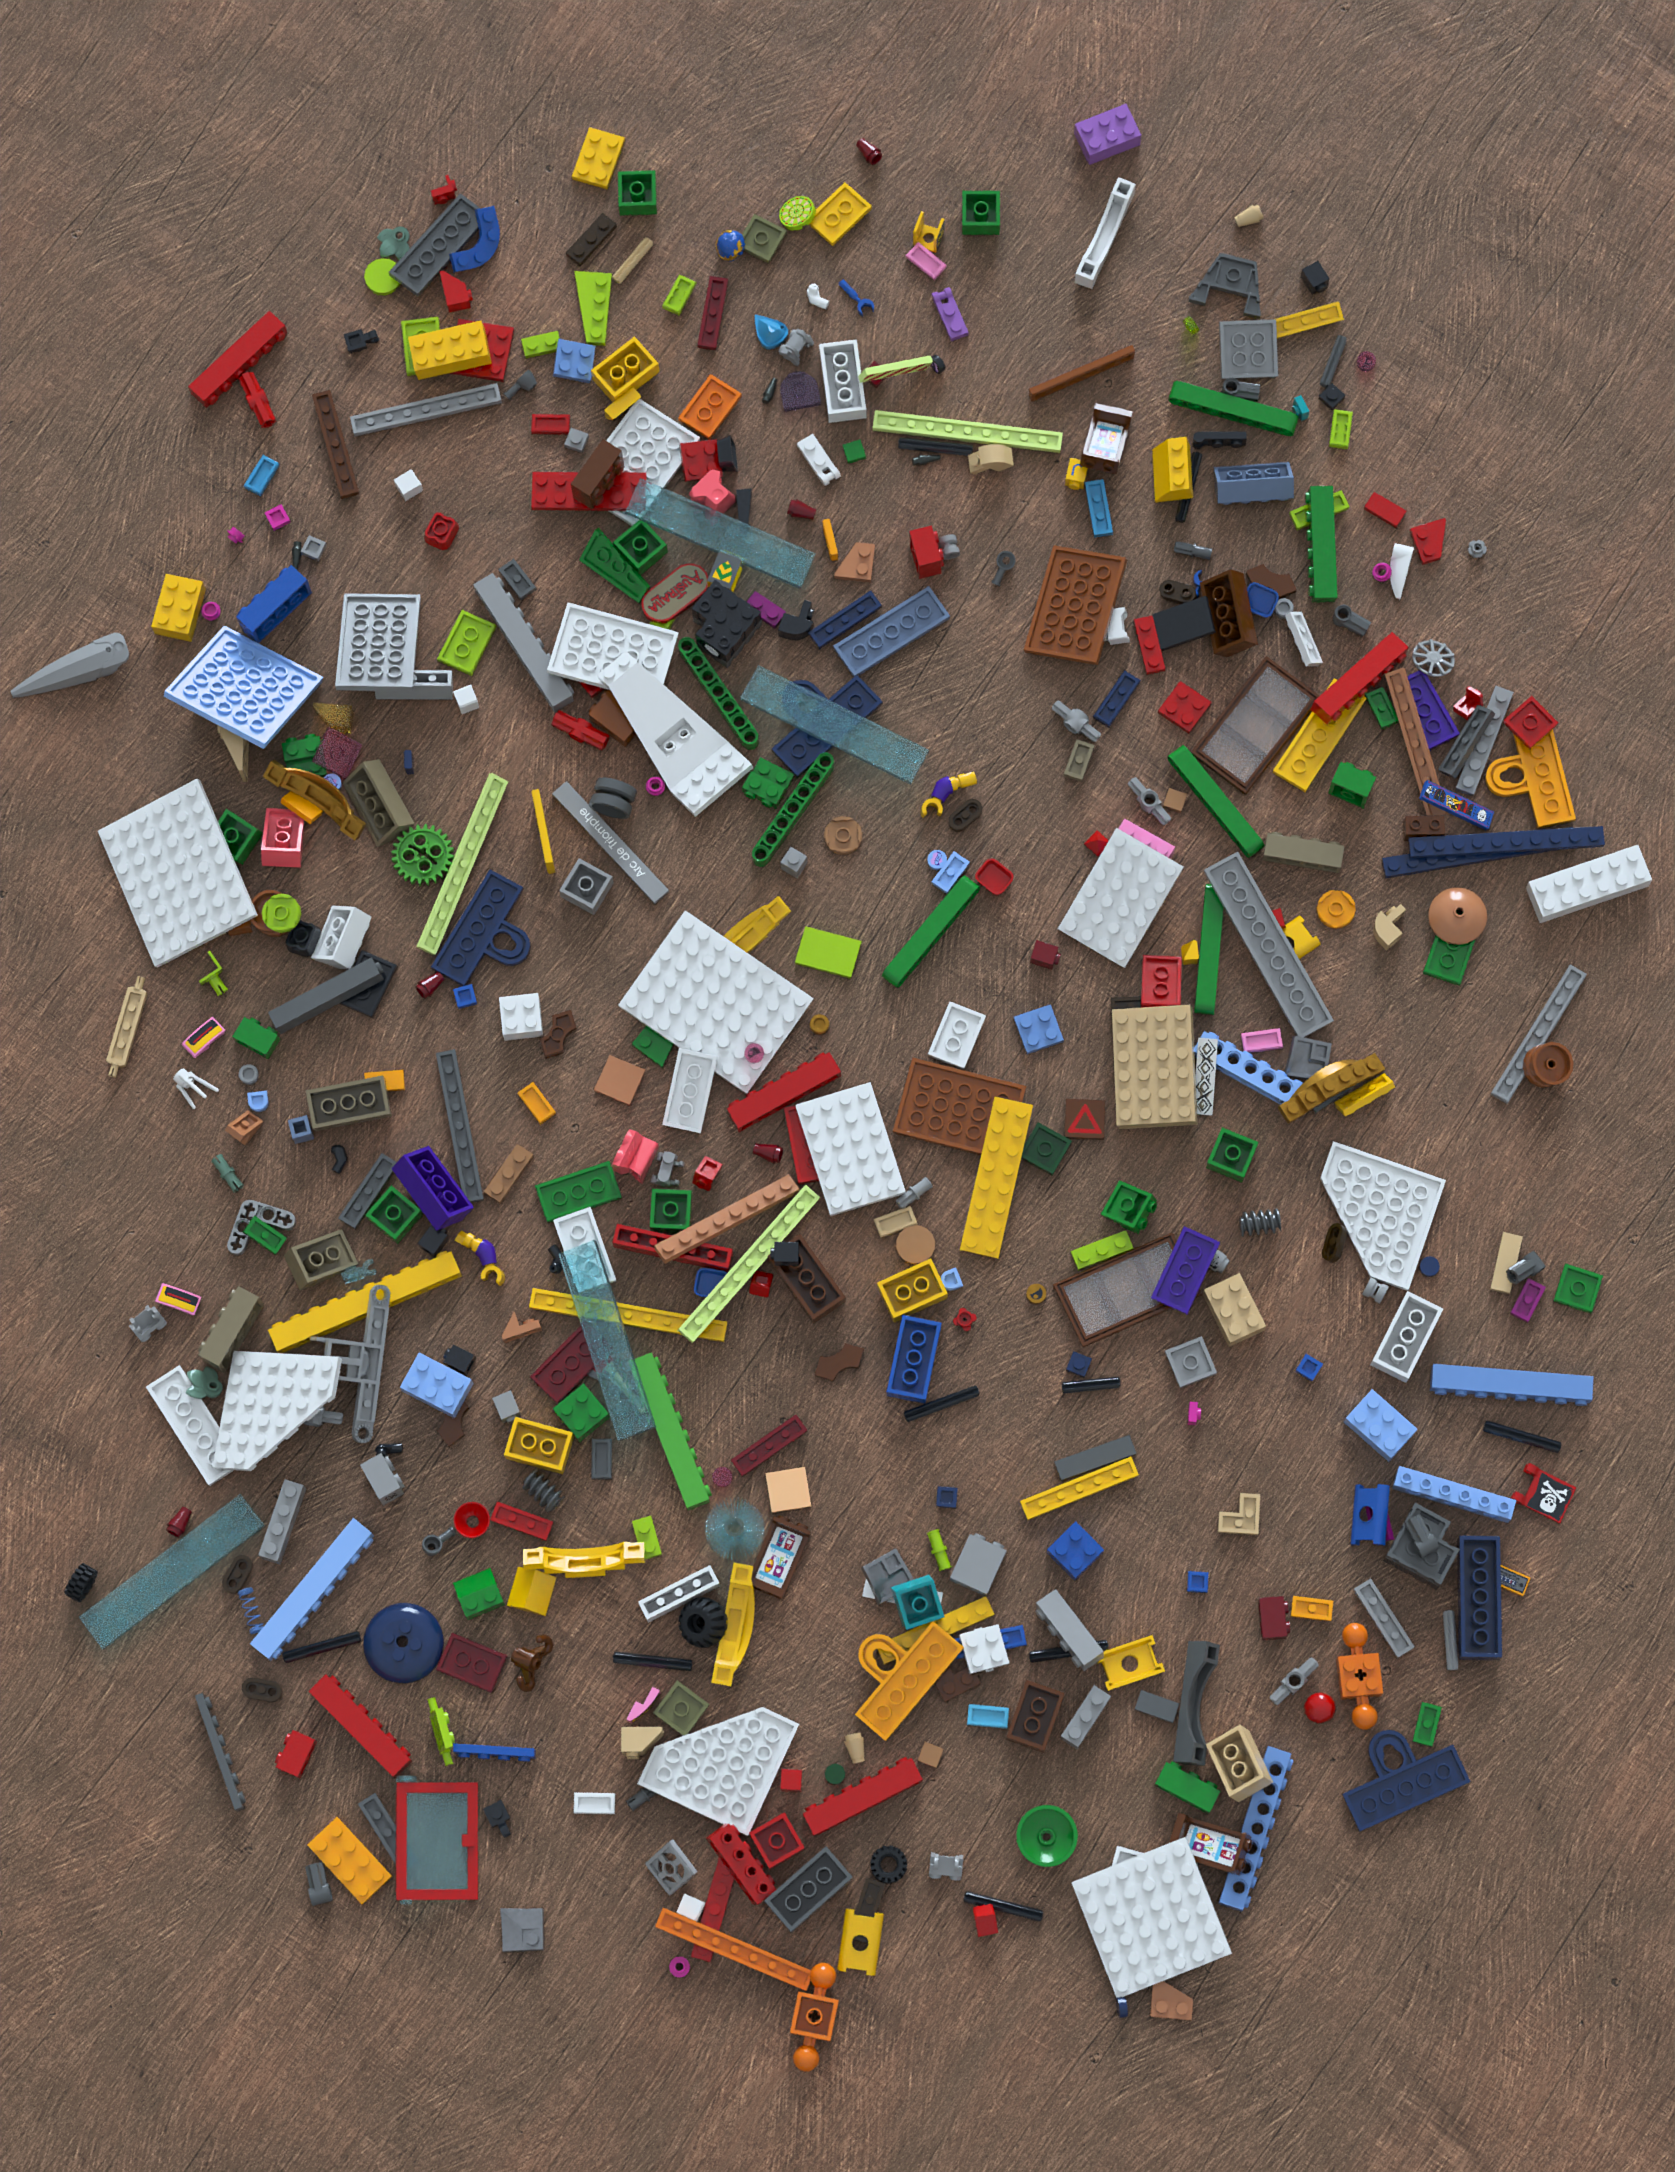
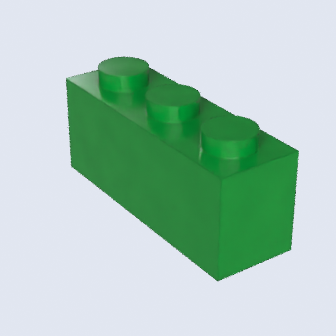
M1173 1761L1170 1764L1166 1762L1154 1786L1209 1814L1221 1792L1217 1789L1218 1785L1210 1781L1205 1783L1199 1780L1200 1776L1192 1771H1189V1773L1182 1771V1766Z

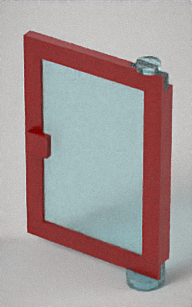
M417 1776L396 1777L395 1892L396 1900H400V1905H411L412 1900H478V1782H417Z

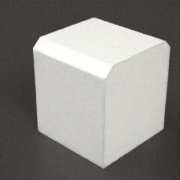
M412 470L394 479L395 486L405 501L423 491L420 481Z
M471 685L453 691L461 714L479 708Z
M684 1894L676 1913L698 1922L706 1903Z

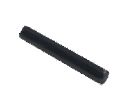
M902 437L899 438L898 448L965 456L973 453V445Z
M1193 452L1191 456L1193 490L1202 459V453ZM1191 498L1180 500L1175 521L1185 522Z
M974 1385L904 1412L905 1420L910 1422L979 1396L980 1392L978 1387Z
M1491 1421L1484 1423V1432L1555 1453H1559L1562 1443Z
M358 1631L285 1651L282 1653L285 1663L359 1643L361 1642V1636Z
M1107 1640L1096 1641L1103 1651L1109 1649ZM1062 1647L1029 1652L1031 1663L1073 1657L1069 1651L1065 1652Z
M614 1652L613 1662L619 1664L691 1671L693 1666L692 1660L624 1652Z
M966 1891L963 1901L965 1903L977 1906L992 1904L996 1911L1036 1921H1041L1043 1917V1911L969 1891Z

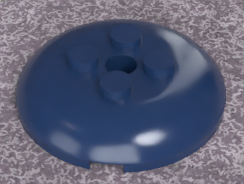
M397 1603L379 1611L369 1622L363 1639L364 1654L373 1671L383 1679L399 1684L416 1682L429 1675L438 1665L444 1647V1636L437 1619L425 1608L411 1603ZM407 1638L408 1644L405 1647H399V1639Z

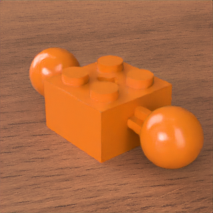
M1350 1623L1343 1629L1342 1639L1345 1645L1350 1648L1351 1655L1338 1656L1336 1659L1341 1700L1356 1698L1357 1706L1352 1711V1721L1359 1729L1367 1730L1372 1728L1378 1719L1377 1711L1373 1706L1369 1705L1368 1697H1377L1383 1694L1379 1653L1363 1654L1362 1646L1367 1642L1368 1632L1363 1625ZM1358 1672L1364 1675L1362 1681L1355 1677Z
M818 1963L810 1972V1980L815 1986L813 1994L798 1991L790 2034L803 2036L804 2040L803 2045L795 2050L793 2062L799 2070L804 2072L815 2069L819 2063V2053L815 2049L816 2039L831 2042L839 2000L825 1997L826 1990L836 1980L835 1969L828 1963ZM814 2011L820 2016V2020H816L815 2023L809 2018V2014L812 2015Z

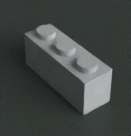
M1094 1685L1060 1739L1078 1749L1111 1696Z

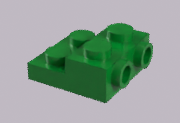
M308 734L304 736L305 739L297 740V738L292 737L286 739L285 743H282L286 768L305 770L321 777L327 775L320 736Z
M760 757L755 768L747 777L742 791L749 799L754 800L756 798L761 801L762 805L777 809L795 775Z
M1119 1180L1101 1215L1120 1224L1121 1227L1139 1234L1140 1230H1144L1147 1227V1217L1149 1214L1155 1212L1157 1200L1153 1194Z

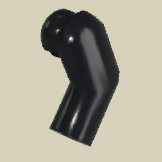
M336 1144L331 1148V1153L336 1158V1162L331 1170L340 1174L348 1161L345 1148L342 1145Z
M555 1244L548 1249L553 1257L549 1270L551 1273L559 1274L563 1270L565 1257Z
M379 1444L375 1448L376 1456L380 1453L384 1457L387 1454L403 1453V1444Z

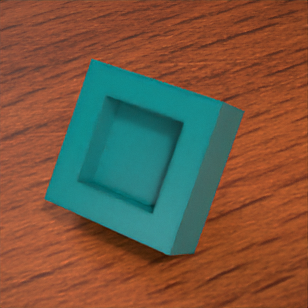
M1301 395L1295 397L1292 410L1303 421L1308 418L1309 409Z

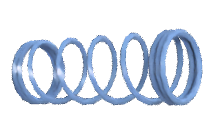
M253 1588L242 1589L238 1591V1595L241 1597L253 1592ZM239 1597V1599H241V1600H248V1601H246L244 1604H246L247 1602H249V1601H251V1600H253V1599L256 1598V1597H253V1598L242 1599V1598ZM242 1605V1608L250 1609V1610H248V1611L245 1613L244 1616H245V1617H254V1618H252L251 1620H249L248 1623H249L250 1621H252L253 1619H255V1618L261 1616V1615L246 1616V1614H247L249 1611H251V1610L257 1608L258 1606H254V1607H243V1605ZM247 1623L249 1626H255L249 1630L250 1634L259 1633L264 1627L261 1626L263 1623L254 1625Z

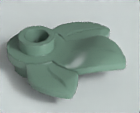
M396 227L394 230L385 229L377 236L378 240L383 242L380 246V256L382 258L395 254L397 259L400 260L410 249L407 243L410 234L404 227ZM402 233V238L398 239L397 235Z
M205 1367L203 1372L196 1369L187 1372V1377L193 1384L186 1390L187 1395L196 1399H202L206 1396L216 1398L222 1393L223 1386L218 1381V1374L214 1369Z

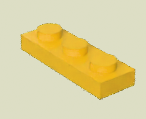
M1383 1073L1334 1103L1336 1108L1344 1116H1347L1364 1105L1371 1103L1381 1095L1388 1093L1395 1088V1085Z

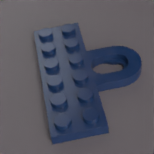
M858 675L852 678L829 699L813 683L806 680L794 681L785 688L782 695V703L785 711L798 726L771 750L798 778L811 767L821 753H827L878 709L883 704V701ZM798 694L811 697L816 702L817 708L813 713L805 714L800 711L796 701Z
M490 869L431 965V969L440 972L443 976L462 986H466L484 955L506 966H515L525 961L530 953L529 938L523 930L505 921L524 888ZM499 934H507L516 943V948L512 951L497 949L493 945L494 938Z
M1384 1730L1377 1733L1371 1739L1368 1746V1755L1378 1778L1345 1792L1342 1796L1358 1831L1361 1832L1466 1785L1471 1781L1454 1745H1450L1416 1761L1407 1740L1402 1734L1394 1730ZM1385 1745H1392L1395 1750L1401 1753L1403 1763L1399 1769L1392 1770L1384 1764L1383 1748Z

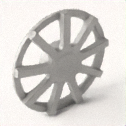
M1430 639L1419 642L1413 650L1412 658L1415 666L1426 675L1433 677L1444 676L1454 667L1455 655L1445 643L1442 644ZM1424 645H1430L1431 651H1429ZM1434 645L1440 647L1438 651H1435ZM1421 648L1426 654L1417 653V650ZM1444 649L1448 654L1441 655L1440 653ZM1416 657H1422L1425 660L1417 663ZM1443 658H1450L1451 663L1443 660ZM1440 663L1448 666L1449 669L1444 671ZM1427 664L1430 666L1429 671L1423 670L1421 666ZM1433 667H1438L1440 674H1433Z

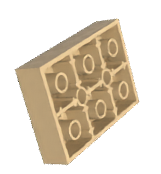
M1191 1005L1112 1009L1117 1127L1119 1129L1198 1125L1193 1009Z

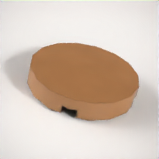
M841 816L834 818L825 828L824 840L826 846L836 854L847 855L853 853L862 843L863 834L861 826L850 817Z
M920 1225L906 1227L897 1237V1253L904 1262L911 1265H917L930 1259L935 1251L933 1234L927 1228Z

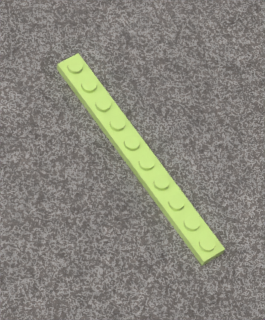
M875 410L873 431L989 445L1000 444L1007 447L1056 453L1061 451L1063 436L1062 432Z
M493 773L488 775L452 865L448 870L417 944V948L431 955H436L508 784V781Z
M805 1185L677 1331L693 1343L764 1263L768 1255H770L771 1248H774V1243L782 1242L820 1197Z

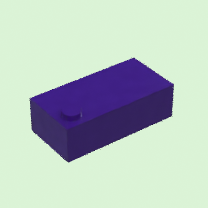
M429 1146L403 1155L391 1168L436 1231L462 1221L474 1208Z

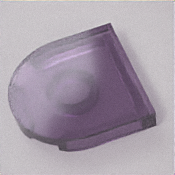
M796 371L788 374L780 386V393L784 412L821 405L818 385L812 376L803 371Z

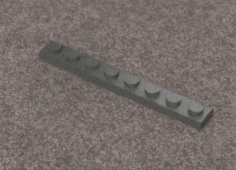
M454 1049L436 1053L461 1189L471 1203L484 1201L456 1051Z

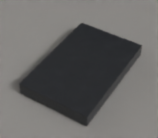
M1206 596L1152 614L1162 651L1216 633L1209 601Z
M362 950L354 966L372 957L375 963L379 961L384 970L381 973L384 980L339 1004L373 1018L397 969V965Z

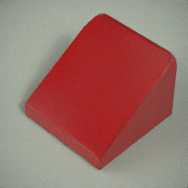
M756 1271L750 1283L749 1293L768 1298L774 1274Z

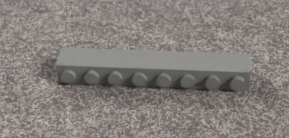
M492 573L473 584L478 597L553 712L555 713L574 701V690L569 683L565 684L563 681L564 677L547 673L551 655L544 652V645L540 638L536 639L532 634L534 629L529 622L526 624L523 620L525 616L519 607L515 608L513 604L515 601L509 592L506 593L503 587L505 585L500 577L496 578Z

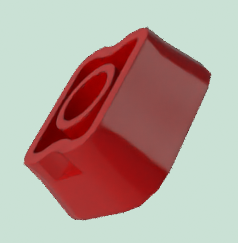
M437 512L432 517L425 531L424 540L435 548L447 550L459 530V525L453 518L446 517L442 513Z
M993 858L985 861L975 874L977 882L994 896H1000L1014 879L1012 872Z

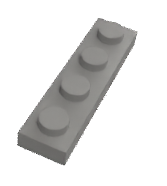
M1370 1578L1353 1589L1396 1658L1412 1650L1414 1645L1372 1579Z

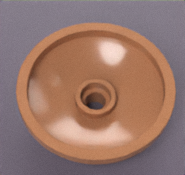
M1450 888L1442 891L1434 898L1429 908L1428 920L1432 931L1438 938L1450 944L1462 945L1474 941L1481 935L1486 926L1487 911L1481 898L1474 892L1464 888ZM1456 910H1461L1463 914L1458 915Z

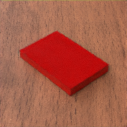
M1143 955L1141 1008L1180 1005L1182 957Z

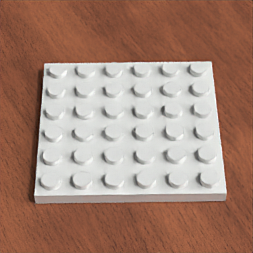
M1186 1837L1071 1882L1116 1998L1124 1997L1232 1954Z

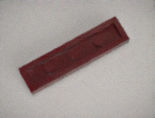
M714 276L709 278L697 344L698 348L717 349L729 282L728 278Z
M795 1414L731 1459V1462L743 1477L804 1435L808 1430Z

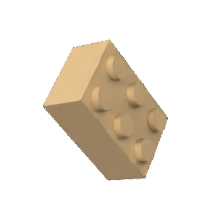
M1240 1273L1204 1289L1203 1296L1228 1347L1265 1330L1266 1325Z
M1238 1725L1206 1744L1229 1797L1237 1802L1246 1799L1273 1783L1250 1731L1242 1725Z

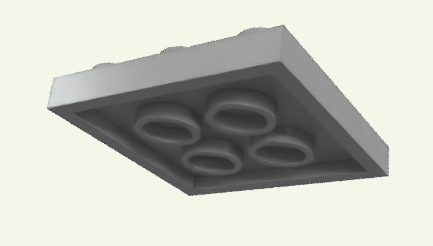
M1276 319L1219 322L1221 379L1278 377Z

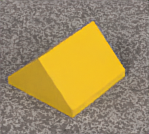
M518 1567L507 1606L546 1617L557 1577L536 1569L524 1570V1568Z

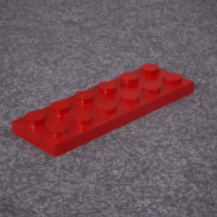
M532 472V510L646 511V473L622 472L619 476L617 475L613 480L614 483L611 489L604 492L601 503L590 509L573 498L571 483L579 472Z

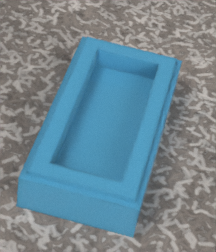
M262 455L244 484V488L261 497L280 464Z

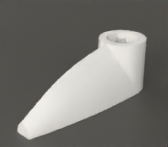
M1395 543L1390 563L1392 570L1390 580L1395 598L1400 600L1414 548Z

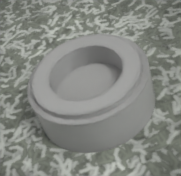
M1285 598L1279 599L1274 613L1277 617L1286 619L1285 615L1293 612V603Z
M247 1064L240 1068L239 1078L244 1084L252 1085L257 1082L259 1072L255 1066Z

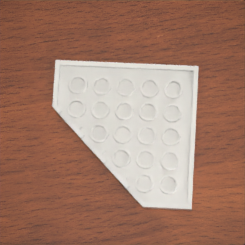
M1333 1141L1320 1180L1343 1225L1347 1228V1233L1369 1277L1408 1291L1446 1180Z
M234 1351L213 1468L252 1471L257 1467L256 1464L264 1457L267 1458L278 1448L277 1446L284 1439H289L299 1430L298 1427L313 1418L324 1404L330 1403L335 1398L342 1358Z
M761 1707L654 1747L637 1784L718 1823L733 1824L740 1833L748 1836L799 1724Z

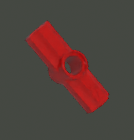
M253 372L242 374L239 377V382L261 428L272 426L276 419L269 407V401L263 388L261 389Z
M560 710L556 712L551 723L553 727L567 733L579 743L585 742L601 751L605 749L610 735L594 728L588 721L582 718L576 719Z

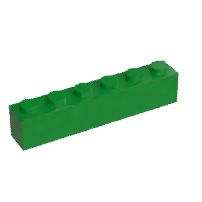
M1310 486L1308 492H1305V504H1308L1305 519L1306 522H1309V529L1306 530V540L1310 541V548H1307V559H1310L1311 565L1308 566V578H1311L1308 594L1309 597H1312V602H1335L1338 596L1333 486Z

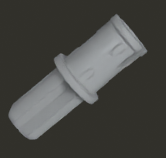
M924 1177L913 1187L910 1186L906 1194L896 1199L897 1205L903 1209L914 1200H919L922 1194L933 1187L928 1178Z

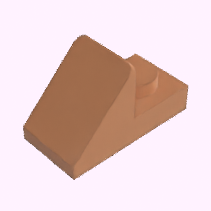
M248 1110L228 1124L225 1131L246 1145L264 1121Z
M513 1312L502 1334L504 1343L542 1331L539 1320L529 1319L520 1326L517 1316Z

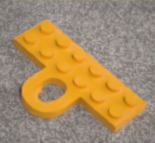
M1553 730L1530 750L1513 733L1518 755L1500 758L1490 764L1485 775L1486 785L1489 790L1500 797L1528 793L1537 829L1574 822L1576 817ZM1508 768H1518L1522 771L1524 779L1519 783L1504 782L1500 779V774Z
M934 1621L908 1651L904 1650L892 1638L886 1635L875 1634L869 1636L862 1642L859 1648V1661L862 1667L881 1684L855 1715L882 1739L887 1741L964 1647ZM879 1648L893 1653L896 1658L895 1667L890 1671L881 1670L877 1666V1661L873 1658L874 1650Z

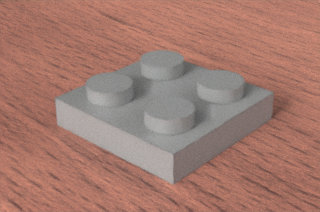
M1202 1336L1165 1350L1179 1388L1217 1374Z

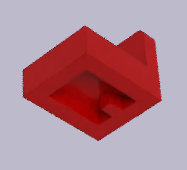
M705 1156L694 1173L692 1183L701 1189L710 1191L713 1181L721 1171L723 1164Z

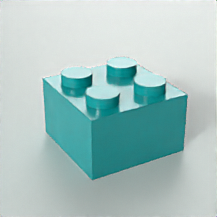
M930 1575L891 1587L901 1623L906 1630L944 1618L934 1579Z

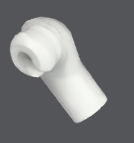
M816 284L809 285L807 296L810 303L826 310L829 301L820 297L819 287Z

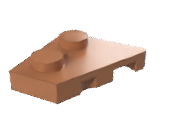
M856 542L835 572L834 579L871 583L875 544Z
M1164 1981L1152 1985L1150 2017L1192 2020V1998Z

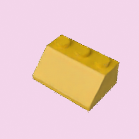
M1187 437L1167 439L1152 449L1156 503L1193 498L1191 450Z

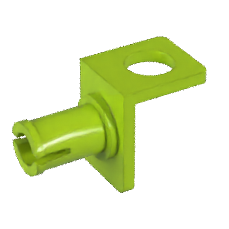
M208 951V955L217 966V969L199 980V983L203 985L209 982L217 996H220L222 992L218 987L224 993L228 991V988L219 977V973L223 969L211 951Z

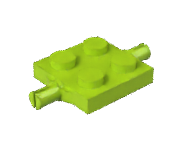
M435 1697L427 1699L431 1714L429 1717L439 1754L443 1756L445 1766L453 1764L450 1752L455 1743L452 1731L449 1732L447 1726L449 1724V1717L447 1712L443 1711V1707L438 1708Z

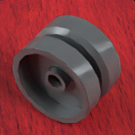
M605 777L598 778L594 786L596 793L591 796L589 807L605 816L628 819L632 811V806L629 803L635 801L637 790L620 780Z

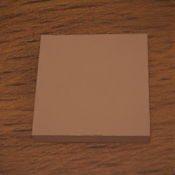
M609 1055L594 1088V1092L630 1106L646 1070Z

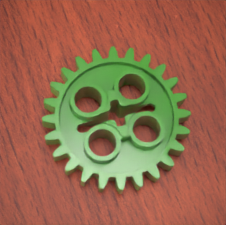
M417 824L416 830H413L410 826L409 833L402 831L404 837L397 836L399 843H393L394 848L397 850L391 851L392 855L396 856L391 859L393 863H397L394 865V869L399 870L398 875H404V881L411 878L412 885L418 881L419 886L422 885L423 881L429 886L430 880H433L436 884L437 877L443 880L442 873H448L446 867H450L452 863L449 860L454 859V855L450 854L454 852V848L449 847L452 845V842L447 840V834L442 835L441 829L435 832L434 825L428 829L427 824L424 825L423 829H420L419 824ZM419 839L426 840L423 845L416 844ZM434 850H441V853L438 856L432 855V852ZM426 852L428 859L425 856H421L420 858L419 853L425 854ZM407 855H414V858L412 860H405V857ZM430 860L437 862V864L434 865ZM423 865L430 866L427 871L420 870Z

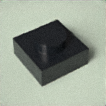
M1331 383L1319 395L1318 399L1333 410L1345 399L1346 395Z

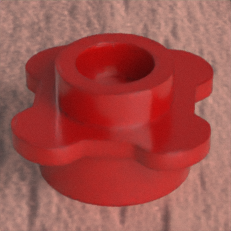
M961 1308L957 1317L953 1319V1323L955 1326L959 1325L964 1331H969L971 1324L976 1321L977 1317L965 1308Z

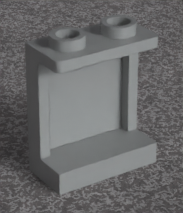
M975 1533L974 1536L969 1534L951 1574L950 1581L987 1597L1007 1550L1003 1549L1004 1546L1000 1543L993 1541L991 1544L985 1541L986 1538L980 1534Z

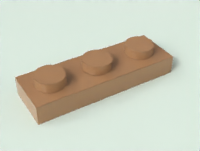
M517 1144L484 1190V1194L501 1204L534 1155Z

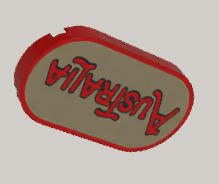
M684 564L676 568L644 594L642 598L644 616L651 622L662 624L675 619L697 602L708 589V575L706 571L696 564Z

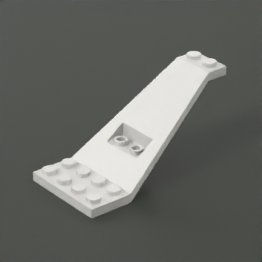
M627 651L597 675L599 680L611 690L671 794L695 817L753 769L752 764L738 750L638 663Z

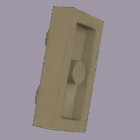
M1076 739L1064 772L1065 777L1082 782L1095 745Z

